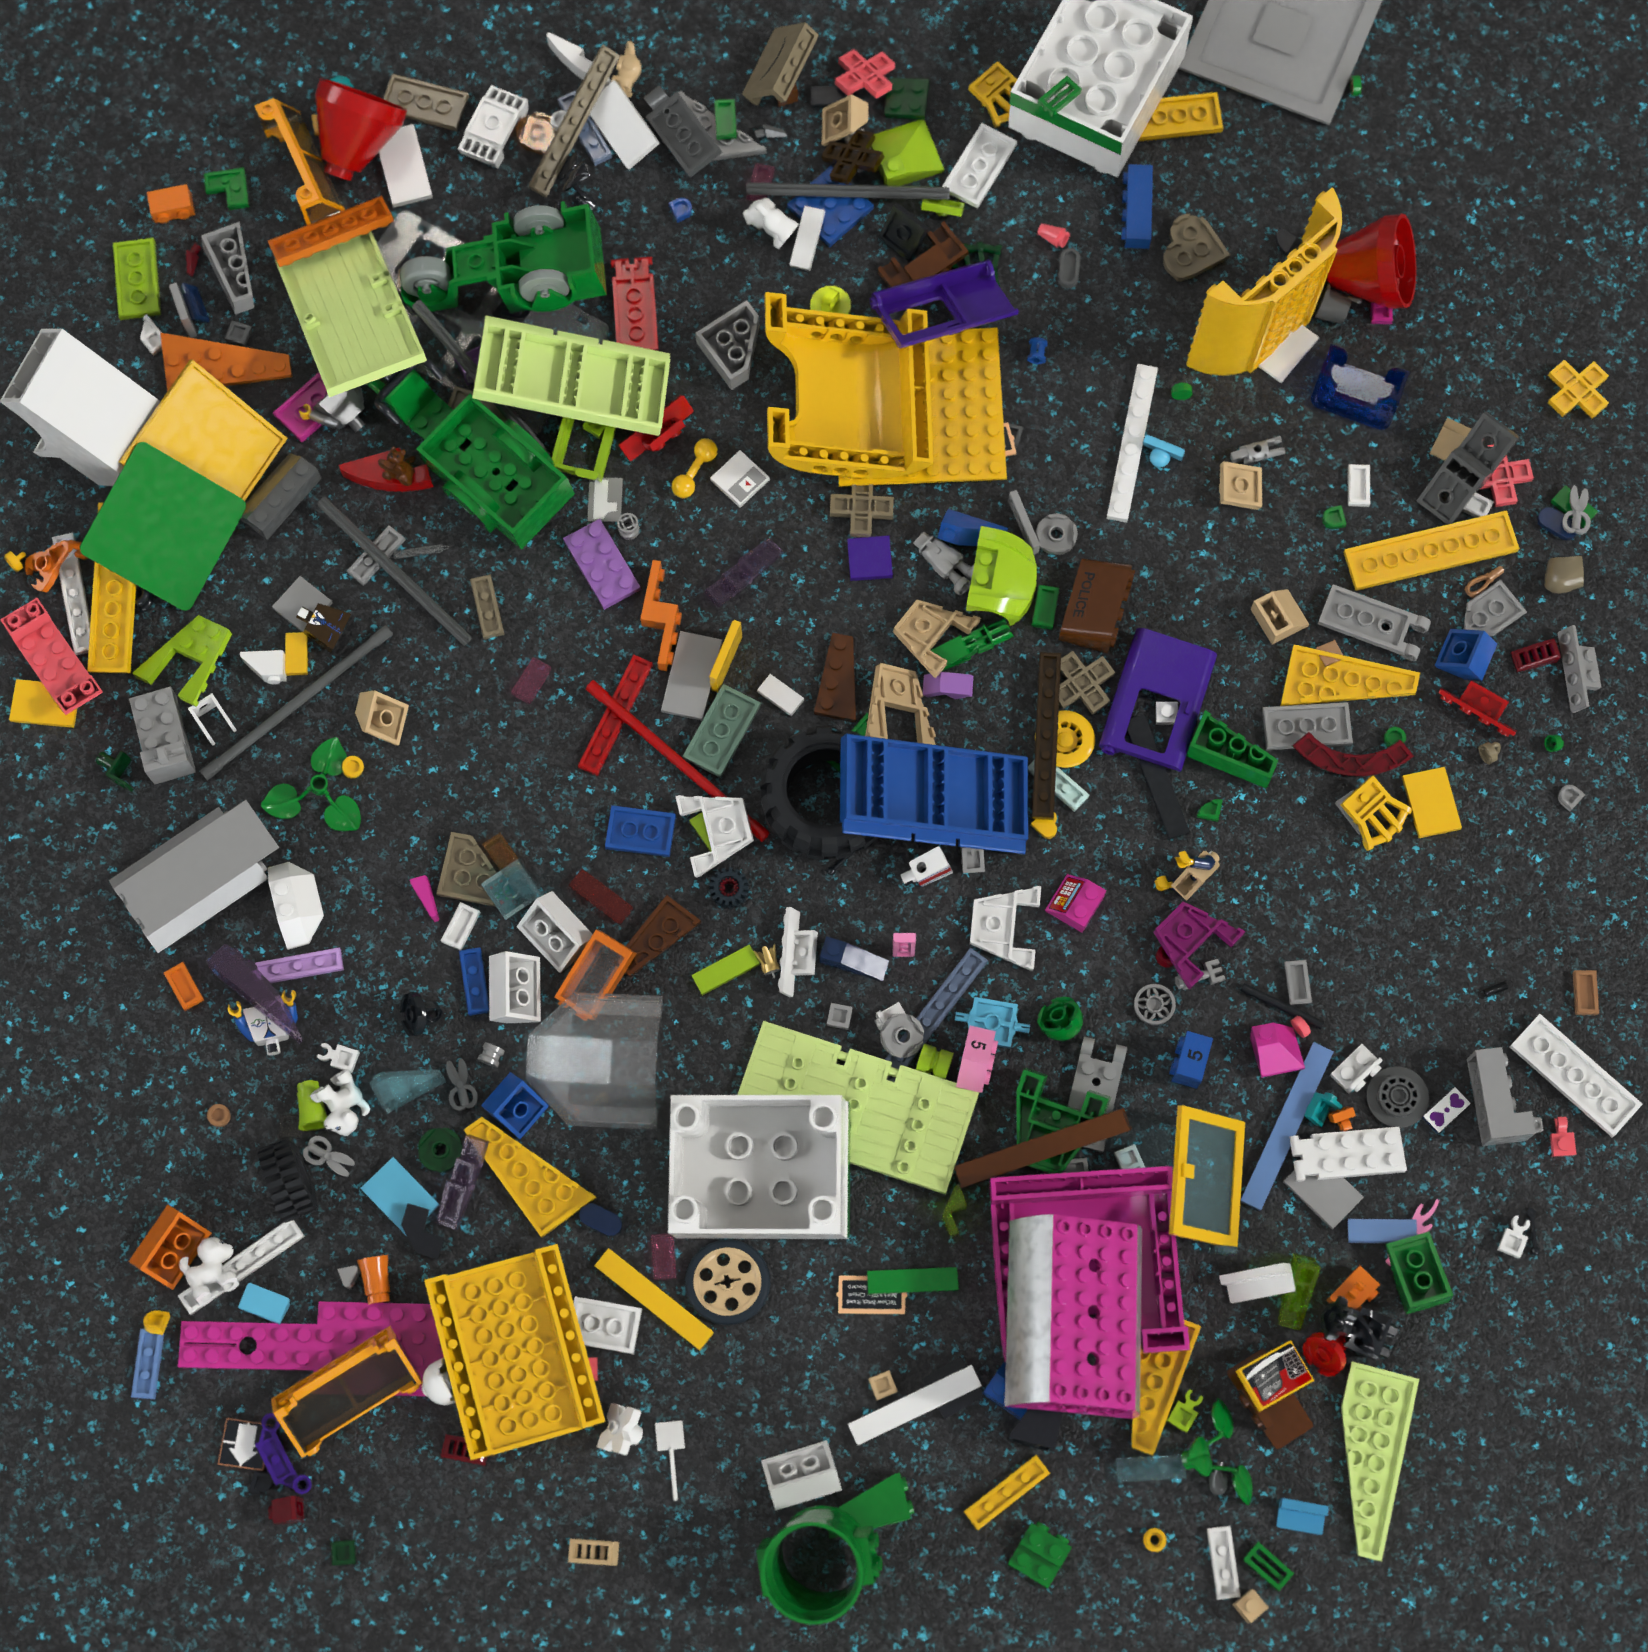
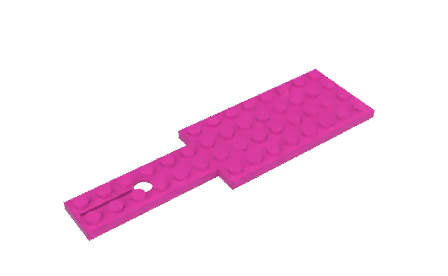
M319 1301L317 1324L280 1323L279 1325L277 1323L182 1321L178 1367L315 1372L388 1326H391L417 1370L422 1384L426 1368L435 1361L444 1358L430 1304L374 1303L368 1305V1303ZM246 1337L254 1338L257 1343L256 1350L249 1355L243 1354L239 1347L240 1342ZM188 1343H213V1344H188ZM393 1349L390 1352L386 1351L379 1355L374 1353L341 1375L352 1395H372L409 1372L397 1351ZM337 1377L312 1391L313 1394L347 1395ZM422 1384L419 1385L420 1387L411 1394H408L407 1392L401 1393L400 1391L399 1393L394 1395L428 1397L425 1396L422 1391Z

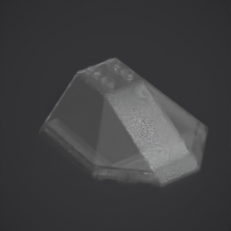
M574 992L528 1034L526 1080L568 1126L657 1130L656 1063L663 996Z

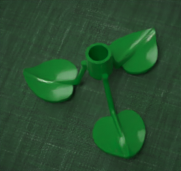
M337 737L331 738L323 742L313 752L311 757L312 769L316 772H323V774L313 776L310 786L300 796L297 797L296 789L289 784L276 785L261 802L263 810L279 819L293 818L301 810L298 801L302 800L312 791L318 796L325 795L331 804L324 812L325 822L331 829L336 831L358 830L361 823V815L356 802L345 795L339 796L334 802L327 791L328 780L326 774L330 776L340 775L342 773V763L347 758Z
M1216 1398L1212 1407V1420L1215 1428L1219 1431L1218 1435L1207 1442L1203 1437H1197L1190 1449L1182 1452V1463L1187 1470L1195 1468L1205 1477L1211 1474L1212 1469L1232 1472L1234 1474L1232 1478L1234 1488L1241 1500L1249 1506L1252 1498L1253 1484L1246 1467L1238 1465L1236 1469L1234 1467L1212 1465L1208 1446L1221 1439L1223 1435L1226 1439H1229L1233 1434L1232 1415L1226 1404L1221 1399Z

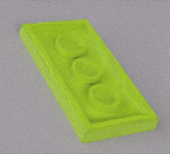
M154 238L113 243L119 319L141 318L146 314L148 317L161 315Z

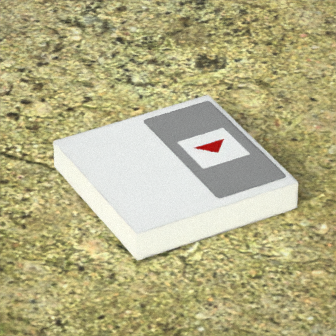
M739 450L710 477V480L737 506L742 507L770 480V477Z

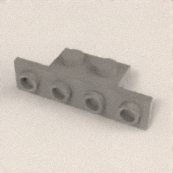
M1571 625L1558 632V639L1570 710L1576 713L1590 707L1587 690L1596 691L1602 687L1595 648L1579 646L1576 625Z

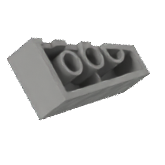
M240 222L201 235L203 249L234 314L253 309L254 301Z

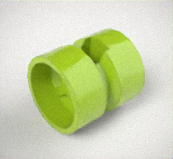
M924 1043L916 1070L927 1074L932 1072L934 1076L946 1079L954 1053L944 1049L937 1051L935 1046Z

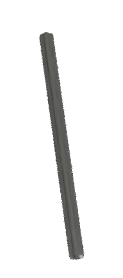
M748 182L746 184V193L748 195L948 200L950 197L949 187Z
M421 300L416 301L412 305L414 311L475 382L477 370L475 363ZM493 403L506 419H511L521 426L552 458V454L511 406Z
M326 497L318 501V507L461 644L465 646L472 640L471 636Z

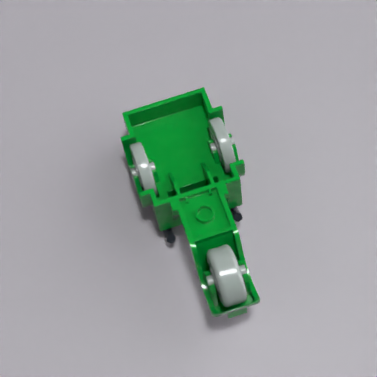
M565 201L561 202V212L550 206H531L519 211L513 220L508 212L504 213L505 220L492 223V235L483 236L484 240L448 247L445 253V260L432 256H421L405 262L400 270L402 299L410 308H412L416 301L421 300L431 312L454 308L458 306V286L488 281L490 285L497 289L506 307H502L501 314L514 318H524L531 311H555L570 305L573 301L607 295L601 229L589 204L568 208Z

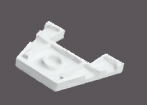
M675 796L681 816L699 811L703 812L712 851L690 857L696 878L754 841L743 798Z
M1041 886L975 899L970 944L1033 971L1035 950L1013 947L1016 905L1039 907Z

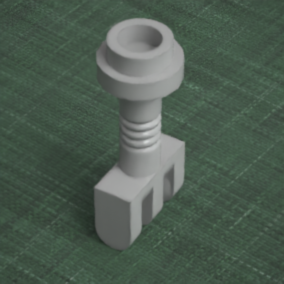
M1218 959L1203 964L1205 970L1202 971L1204 975L1200 980L1208 978L1210 985L1226 980L1224 975L1215 976L1223 972L1221 967L1212 968V966L1219 964ZM1178 974L1175 977L1177 988L1188 989Z

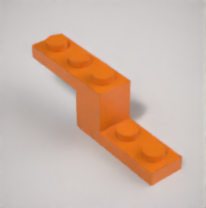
M653 560L640 620L643 627L664 630L657 664L659 670L667 671L668 665L673 663L674 652H671L672 645L677 643L678 632H675L676 625L681 624L682 613L679 612L678 605L658 602L661 595V589L658 588L659 582L664 580L665 569H662L661 561Z

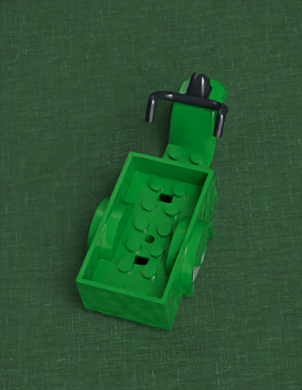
M426 357L427 361L366 383L367 386L378 394L374 403L377 409L394 425H397L401 419L424 440L416 450L427 467L445 482L442 486L445 494L448 497L451 494L470 515H476L489 533L497 528L521 550L575 494L568 478L554 466L555 464L549 454L517 423L511 419L503 422L478 399H473L471 393L454 410L439 398L414 369L423 364L438 380L442 379L445 374L428 357ZM468 439L472 444L463 452L459 447ZM514 479L518 485L509 492L506 487Z

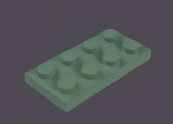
M723 684L683 754V759L721 778L757 714L761 702Z

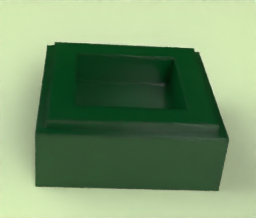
M355 1540L331 1542L332 1566L356 1564Z

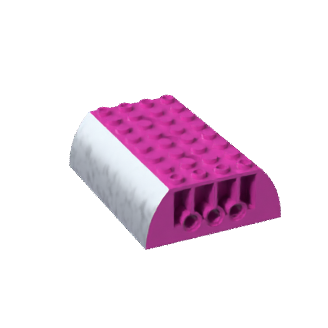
M1055 1214L1029 1216L1010 1221L1005 1379L1006 1407L1134 1419L1140 1416L1142 1228L1138 1224ZM1090 1260L1097 1264L1096 1272H1092L1089 1269L1088 1264ZM1090 1306L1096 1310L1095 1319L1088 1315V1308ZM1089 1353L1095 1356L1096 1362L1094 1366L1090 1365L1087 1361Z

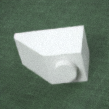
M283 650L240 652L243 662L263 681L269 684H279L281 681L287 680V675L285 674V653Z

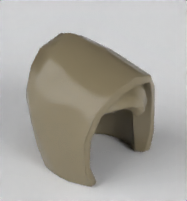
M1582 556L1554 557L1548 560L1544 586L1548 591L1561 594L1583 587L1584 570Z

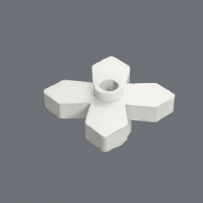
M611 1403L607 1414L608 1428L601 1433L597 1448L627 1455L630 1445H637L643 1435V1430L638 1425L641 1411L631 1407H626L625 1409L623 1406Z

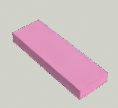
M893 933V956H915L916 933Z

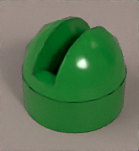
M1548 735L1544 741L1545 748L1549 752L1559 751L1564 746V741L1560 735Z

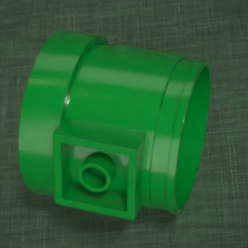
M821 1505L800 1511L774 1537L763 1538L756 1549L763 1597H768L779 1612L799 1623L824 1624L841 1617L853 1606L862 1586L875 1584L877 1577L880 1576L883 1564L881 1556H877L876 1547H879L878 1533H874L873 1526L861 1527L850 1514L836 1507ZM806 1526H819L835 1532L849 1544L854 1553L857 1565L856 1578L846 1587L832 1592H818L804 1587L792 1577L785 1565L782 1551L784 1537L792 1531Z

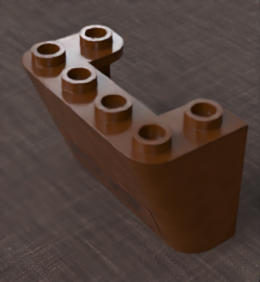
M1082 558L1058 640L1108 654L1109 647L1114 648L1119 628L1115 627L1117 620H1122L1124 609L1121 608L1122 601L1127 602L1136 571L1132 569L1133 565Z

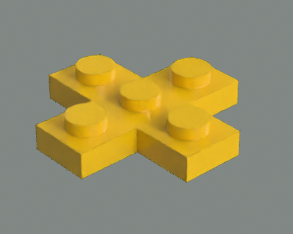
M1563 360L1548 374L1561 388L1549 400L1548 404L1562 417L1578 405L1593 419L1609 404L1595 390L1609 375L1595 362L1591 363L1579 374L1571 365Z

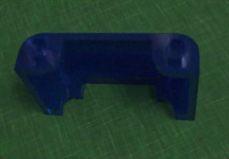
M1331 344L1311 395V403L1319 409L1379 430L1387 429L1392 422L1410 372L1400 368H1392L1387 372L1386 377H1382L1346 364L1348 359L1347 352L1343 348Z

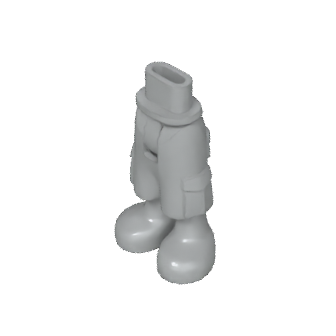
M923 532L913 544L919 548V553L933 566L935 572L943 579L949 578L953 582L955 593L958 595L964 594L970 588L974 565L970 566L963 562L964 555L955 548L949 547L941 540L935 538V536L932 535L930 537L927 533ZM954 569H958L965 577L958 575Z

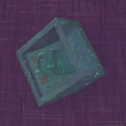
M519 858L481 883L505 920L543 895Z

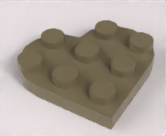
M1184 214L1174 220L1169 235L1172 243L1167 246L1163 255V265L1165 270L1176 281H1183L1194 278L1228 260L1230 254L1210 224L1203 217L1199 218L1197 216H1190V214Z

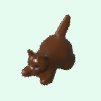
M393 446L387 455V460L379 459L378 465L386 470L382 473V477L387 480L395 478L402 485L410 486L413 482L412 477L414 474L412 463L415 462L416 457L411 456L404 459L406 451L404 449L397 451L395 446Z

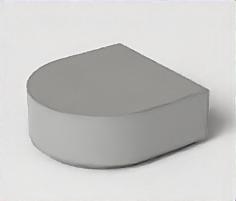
M1566 785L1559 791L1558 800L1570 812L1585 794L1574 785Z

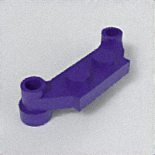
M273 1413L266 1414L261 1422L263 1428L260 1440L255 1446L275 1486L282 1484L294 1489L298 1494L307 1493L311 1488L310 1478L305 1475L299 1476L296 1474L276 1434L280 1423ZM268 1419L275 1421L273 1427L267 1426L266 1421ZM301 1480L306 1483L304 1489H299L297 1483Z

